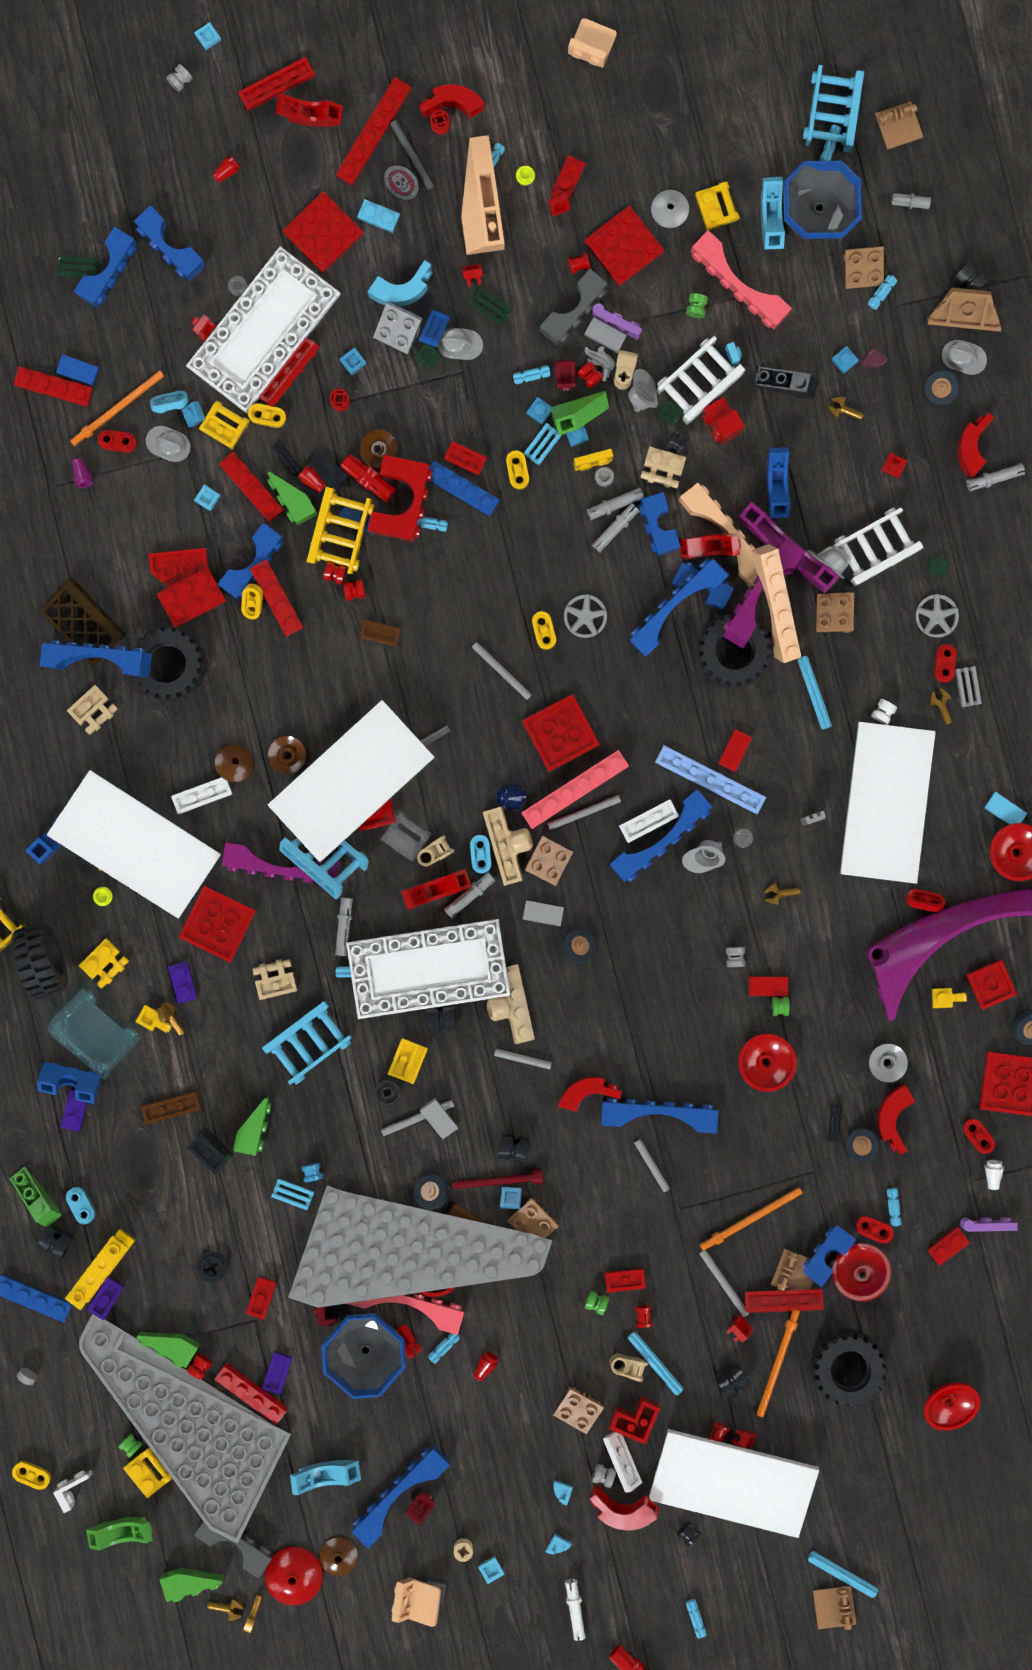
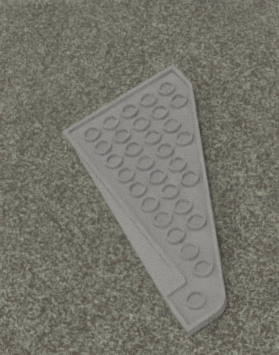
M327 1186L288 1298L319 1308L533 1276L543 1269L552 1240L530 1233L344 1192Z
M92 1314L79 1340V1348L82 1355L207 1527L238 1543L291 1433L271 1424L205 1381L194 1378L186 1369L177 1367L167 1357L159 1356L156 1350L151 1347H144L139 1343L140 1340L105 1319L103 1321Z

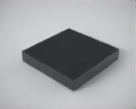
M318 451L307 465L311 468L313 467L323 482L327 484L324 489L318 493L302 483L299 477L294 481L322 503L326 487L335 489L336 492L348 478V475Z

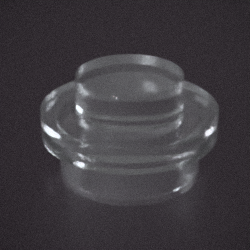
M235 276L229 280L228 289L231 294L240 296L247 289V283L244 278Z
M744 828L737 830L733 837L734 843L741 848L748 847L753 840L752 833Z

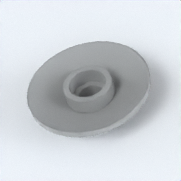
M665 190L654 198L651 213L653 219L660 226L675 228L683 224L687 219L689 204L686 197L680 192ZM672 204L674 209H668L667 205Z
M882 1044L875 1048L870 1055V1071L880 1081H897L907 1070L908 1061L906 1054L896 1045ZM885 1059L890 1060V1064L888 1066L884 1065Z

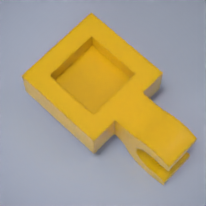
M952 988L931 989L932 1008L953 1007V1002L967 1001L966 993H952Z
M144 1005L136 1020L138 1024L151 1031H154L157 1027L167 1033L172 1028L171 1024L166 1021L161 1023L157 1010L148 1005Z

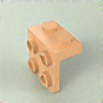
M584 18L580 22L574 39L571 38L568 54L603 68L617 33L615 30Z
M413 1578L398 1581L394 1590L395 1599L392 1607V1621L399 1623L410 1619L431 1627L436 1626L441 1589Z

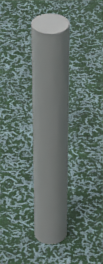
M496 1049L494 1054L497 1057L549 1070L552 1064L549 1061Z
M641 1139L635 1141V1146L663 1192L668 1191L670 1187Z

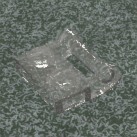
M400 812L396 817V823L391 824L381 840L413 862L432 833L428 830L424 831L404 817L405 814ZM401 823L420 836L421 840L419 842L415 841L398 829L397 826Z

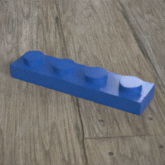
M433 461L429 470H432L430 482L489 517L492 515L500 501L498 498L436 461Z
M4 1274L0 1275L1 1297L63 1323L66 1321L72 1307L70 1302Z

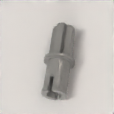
M894 193L891 201L892 205L906 206L909 209H912V207L929 209L931 197L914 196L913 193L910 195Z

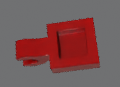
M406 1324L395 1328L404 1338L407 1357L409 1359L416 1356L415 1353L417 1354L422 1351L421 1346L413 1343L415 1338Z

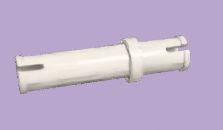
M571 1579L565 1581L567 1590L566 1603L569 1605L573 1638L578 1641V1637L580 1640L586 1638L580 1606L582 1600L578 1593L577 1580L573 1579L571 1583Z

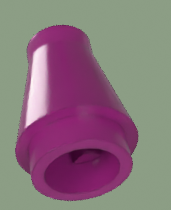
M82 458L74 459L72 461L74 483L78 488L89 487L93 483L91 473Z

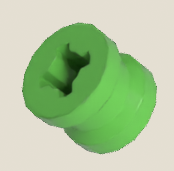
M772 997L773 1016L778 1014L789 1016V997H784L783 999Z
M130 1433L118 1448L124 1450L126 1456L130 1458L142 1443L137 1441L134 1435Z

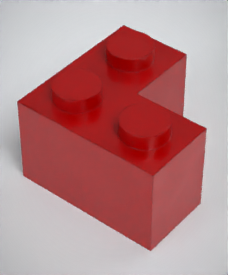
M724 397L705 407L702 411L704 423L710 425L712 429L711 435L716 442L719 441L720 445L740 435L745 427L736 410L732 411Z
M641 1396L634 1413L616 1406L609 1421V1429L646 1444L660 1411V1405L658 1402Z

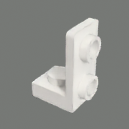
M82 1470L74 1475V1479L70 1481L65 1479L57 1484V1488L53 1493L63 1513L71 1510L75 1502L73 1494L70 1491L68 1492V1489L90 1478L93 1474L91 1470L87 1472Z

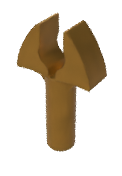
M845 397L831 399V402L837 403L840 407L835 409L828 406V410L835 418H838L839 414L844 413L858 420L863 419L864 413L845 405Z
M940 688L941 702L936 698L935 692L932 691L930 706L935 704L939 707L943 720L948 725L952 723V719L946 702L947 699H951V696Z
M772 884L764 893L772 891L777 893V895L772 899L764 900L779 905L778 900L781 897L800 895L801 890L799 887L779 890L776 884Z
M168 1002L161 1004L162 1007L157 1008L160 1022L169 1021L179 1036L183 1035L185 1030L174 1016V1011L177 1008Z
M260 1594L255 1595L243 1629L245 1632L251 1633L263 1598Z
M234 1597L229 1604L209 1601L207 1604L208 1609L227 1612L229 1615L228 1621H233L243 1616V1613L234 1612V1608L244 1609L245 1607L241 1601Z

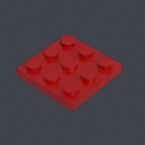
M324 191L282 230L322 273L364 234Z
M630 205L584 240V243L618 287L665 251Z
M573 694L522 721L548 772L600 745Z
M203 886L179 938L231 963L256 910L207 886Z
M987 1051L979 1109L1032 1116V1058Z

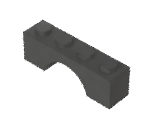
M591 269L577 283V289L581 298L579 305L573 311L566 314L552 312L540 326V332L556 345L560 342L564 343L570 336L569 331L573 327L576 329L582 322V316L585 313L589 314L593 310L594 302L597 299L601 300L607 293V283Z
M202 1521L194 1535L209 1546L220 1541H229L237 1545L243 1554V1569L258 1579L274 1554L267 1545H260L248 1533H243L239 1542L236 1543L210 1530L204 1521Z

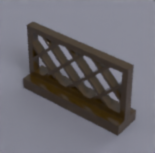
M68 579L63 584L64 587L39 611L68 642L76 643L75 634H84V643L88 644V634H97V645H95V648H100L101 634H107L112 639L108 646L113 647L127 635L75 579ZM66 591L71 596V604H62V595ZM51 606H58V617H51L46 611ZM62 606H71V618H62ZM75 606H81L84 609V618H75ZM62 620H71V631L63 630ZM75 620H84V632L75 631ZM88 620H94L97 623V632H88ZM87 658L85 660L91 667H94L101 658H94L93 660Z

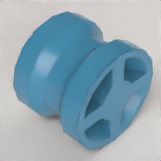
M320 1162L301 1167L305 1173L304 1182L323 1178V1174L320 1173Z

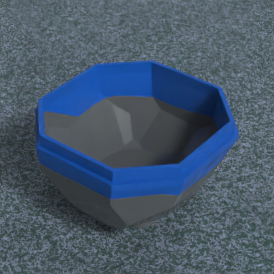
M803 161L784 180V221L802 239L844 238L862 219V180L843 161ZM820 206L822 211H817L816 207Z
M376 1313L347 1315L321 1345L323 1374L352 1399L381 1397L406 1368L403 1336ZM363 1347H368V1348H369V1352H367V1353L363 1352V1351H362V1348H363Z

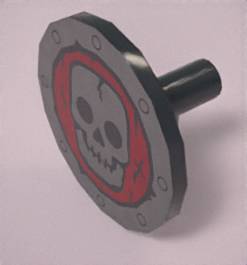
M394 164L386 170L384 176L385 185L394 196L403 200H409L418 194L420 184L414 168L403 164Z

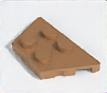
M952 288L927 319V324L1001 332V325L990 291Z

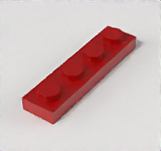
M304 57L238 93L247 111L315 77V74L307 58Z
M305 337L260 394L259 398L273 407L287 388L292 385L298 374L303 371L309 360L315 356L316 351L320 347Z
M20 366L18 367L13 384L19 388L85 407L89 406L93 393L92 387Z
M234 452L219 463L221 468L269 523L284 511Z
M267 559L249 568L258 586L262 589L263 595L285 636L287 637L302 629L303 626Z
M822 1289L745 1292L746 1313L824 1310Z
M228 1363L224 1365L214 1379L276 1425L288 1410V1407Z

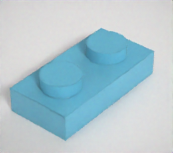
M364 199L357 217L359 220L393 233L400 218V213Z

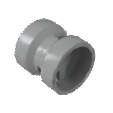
M181 64L175 68V72L170 73L166 77L170 85L178 92L183 89L185 83H189L193 79Z
M745 947L726 948V954L728 955L727 967L746 966V961L743 958Z
M597 1463L591 1481L596 1484L602 1483L604 1487L611 1488L616 1469L604 1468V1465Z

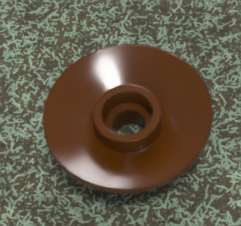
M380 429L372 430L363 437L360 443L361 457L367 465L373 468H381L384 455L396 457L397 443L389 432ZM375 445L379 446L378 452L374 451Z
M283 736L276 739L270 745L268 760L275 771L281 774H293L303 767L306 761V750L298 739L291 736ZM286 752L291 753L290 759H285L284 755Z
M228 745L217 753L215 769L224 780L240 782L245 780L252 772L253 759L245 748L238 745ZM232 759H237L238 764H233Z
M345 1537L329 1539L320 1551L321 1565L326 1572L334 1576L349 1574L358 1562V1550L355 1544ZM340 1556L342 1560L336 1561L335 1557Z

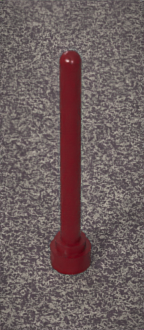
M535 1169L534 1172L524 1175L454 1181L451 1183V1187L453 1189L522 1182L541 1185L543 1184L542 1169Z

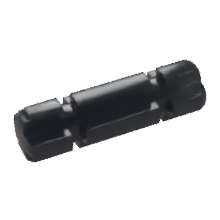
M281 441L276 442L273 445V449L276 453H279V457L290 468L291 473L294 476L298 475L302 471L301 467L296 463L289 451L285 449Z
M832 1104L830 1109L832 1115H830L828 1130L830 1133H828L827 1138L830 1142H838L839 1139L838 1132L841 1120L839 1115L842 1111V1106L839 1104Z

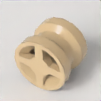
M460 1538L455 1542L454 1556L458 1561H468L473 1555V1544L467 1538Z

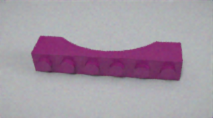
M752 502L737 519L739 523L766 545L769 544L776 548L778 543L782 545L786 539L801 548ZM805 551L795 568L824 594L840 577L829 566L816 559L807 551Z
M785 539L782 545L778 543L776 546L779 551L784 576L793 573L805 553L803 549ZM758 575L753 582L755 584L752 590L749 588L744 595L745 602L743 605L739 603L734 611L736 616L733 620L729 619L723 628L726 630L723 637L741 648L745 647L756 628L755 607L759 595L764 590Z
M225 843L222 866H227L226 870L238 872V868L246 869L245 873L257 875V871L265 872L264 876L276 878V874L284 875L283 879L295 881V877L303 878L302 882L314 884V880L299 867L290 868L272 865L255 855L247 846ZM324 858L321 862L316 860L314 863L322 866L328 859ZM338 860L327 871V874L332 878H336L339 875L341 861Z

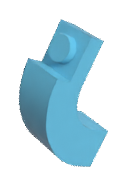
M782 177L763 178L761 226L764 249L784 248L785 230L782 220Z
M424 260L415 276L409 282L402 285L391 284L378 276L368 291L369 297L383 305H386L388 301L399 307L414 303L428 290L427 284L424 281L427 282L433 273L431 271V264Z
M335 1460L302 1467L299 1469V1472L290 1475L292 1494L300 1495L314 1488L326 1485L348 1486L361 1480L359 1461Z

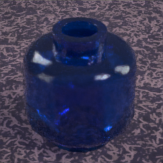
M504 784L497 791V803L503 809H519L523 802L526 801V792L522 791L521 786L518 784Z

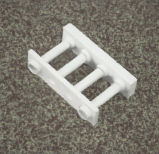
M715 336L710 340L708 338L700 344L701 348L669 378L665 376L657 384L659 386L657 388L658 394L666 390L684 410L683 413L685 415L682 420L687 425L745 372L741 364L736 368L732 367L713 347L717 340ZM706 351L726 371L727 377L722 381L717 379L699 360ZM692 364L712 384L711 387L713 389L708 394L703 392L684 372ZM678 377L698 397L697 400L699 402L694 407L689 405L671 386V383Z
M894 507L884 513L885 517L846 538L843 535L834 540L836 544L833 546L840 547L851 557L849 564L854 571V578L850 582L853 587L924 548L920 541L914 543V541L910 540L897 515L903 511L902 508L896 510ZM888 520H891L904 544V550L899 553L897 550L894 551L880 526ZM871 529H874L888 554L886 555L888 559L883 562L876 558L864 536V533ZM855 538L858 539L871 563V568L866 571L860 568L847 545L848 542Z

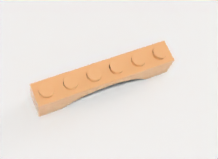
M699 483L695 484L680 496V503L690 515L710 521L724 533H737L741 542L740 555H737L738 574L751 589L755 586L753 582L758 575L751 552L755 547L752 544L748 545L744 540L746 538L741 530H736L732 524L734 522L727 514L724 515L721 512L720 504L716 500L712 501L708 496L710 493L704 485L700 486Z
M769 544L751 550L754 566L763 585L770 609L772 623L771 643L774 657L783 663L800 658L801 653L779 551Z

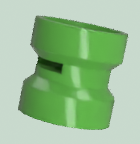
M690 294L688 300L690 305L687 307L686 314L694 318H704V307L707 305L708 297L702 294Z
M591 1290L584 1308L595 1310L597 1314L603 1315L609 1297L605 1295L600 1296L597 1292Z

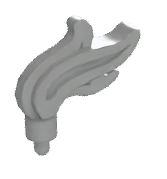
M603 346L599 347L598 352L591 351L588 347H585L584 351L588 357L587 362L592 361L595 366L602 367V374L604 375L602 380L605 382L610 375V371L614 368L613 359L604 352Z

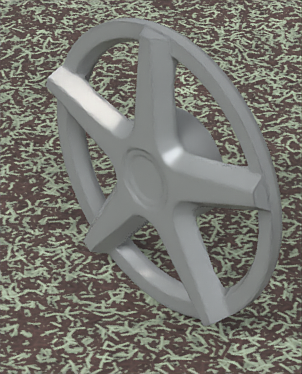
M936 594L926 597L920 602L916 610L918 627L923 633L931 637H944L950 634L957 626L959 620L957 606L950 598L944 595ZM934 598L933 610L921 608L926 601ZM940 599L949 602L953 608L942 610ZM919 613L929 617V622L925 629L919 621ZM955 613V620L950 628L945 621V617ZM936 624H939L945 631L942 634H932L929 632Z
M580 595L573 598L567 604L564 612V621L571 633L578 637L589 638L602 631L607 621V611L598 598L591 595ZM584 599L581 610L571 607L575 601ZM590 599L596 601L602 610L591 611ZM568 612L578 618L572 627L568 623ZM603 616L602 625L597 630L593 619ZM583 624H586L592 633L580 634L576 631Z

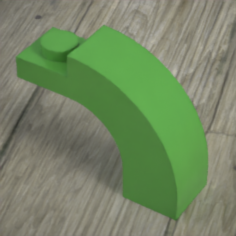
M128 1517L105 1522L86 1529L89 1548L95 1550H102L109 1546L129 1541L141 1543L153 1541L152 1527L149 1521H146V1517Z

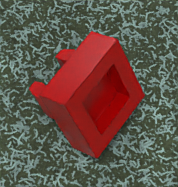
M558 190L550 192L552 198L548 199L552 217L570 210L569 199L566 193L560 195Z
M481 264L463 266L462 273L467 285L471 286L470 280L472 278H476L478 285H481L480 277L483 276Z
M205 315L201 319L194 317L191 321L195 326L193 331L203 341H206L217 327Z
M889 453L881 471L898 479L907 460Z
M739 1315L734 1319L727 1333L733 1332L736 1335L733 1339L734 1341L740 1340L744 1342L748 1339L753 1328Z
M736 1430L741 1439L740 1441L732 1439V1443L738 1445L737 1447L751 1450L757 1434L752 1431Z

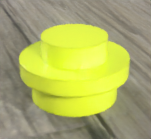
M522 166L516 172V179L521 185H530L535 179V172L529 166Z
M99 887L93 893V900L99 906H106L112 901V892L106 887Z

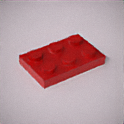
M208 567L157 593L175 628L226 602Z

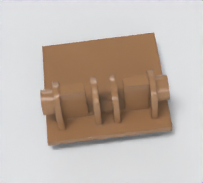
M908 102L875 113L887 150L923 138L915 114L917 111L916 104L912 105V102Z
M883 246L845 250L843 261L845 262L846 289L880 286L884 283Z
M854 593L817 594L816 632L843 631L844 633H850L854 631Z
M542 836L525 870L556 886L573 852Z
M532 1198L528 1199L526 1204L507 1220L515 1230L546 1238L559 1227L556 1220H553L548 1215V1212H545L544 1208L540 1207L536 1199L533 1200Z
M784 1249L771 1285L781 1291L811 1289L813 1281L803 1274L804 1269L802 1268L808 1257Z
M569 1387L566 1396L553 1416L587 1434L603 1411L604 1406L600 1401L591 1398L590 1395L586 1397V1393L581 1394L576 1387Z
M851 1586L813 1590L818 1629L844 1626L845 1630H850L852 1625H856Z

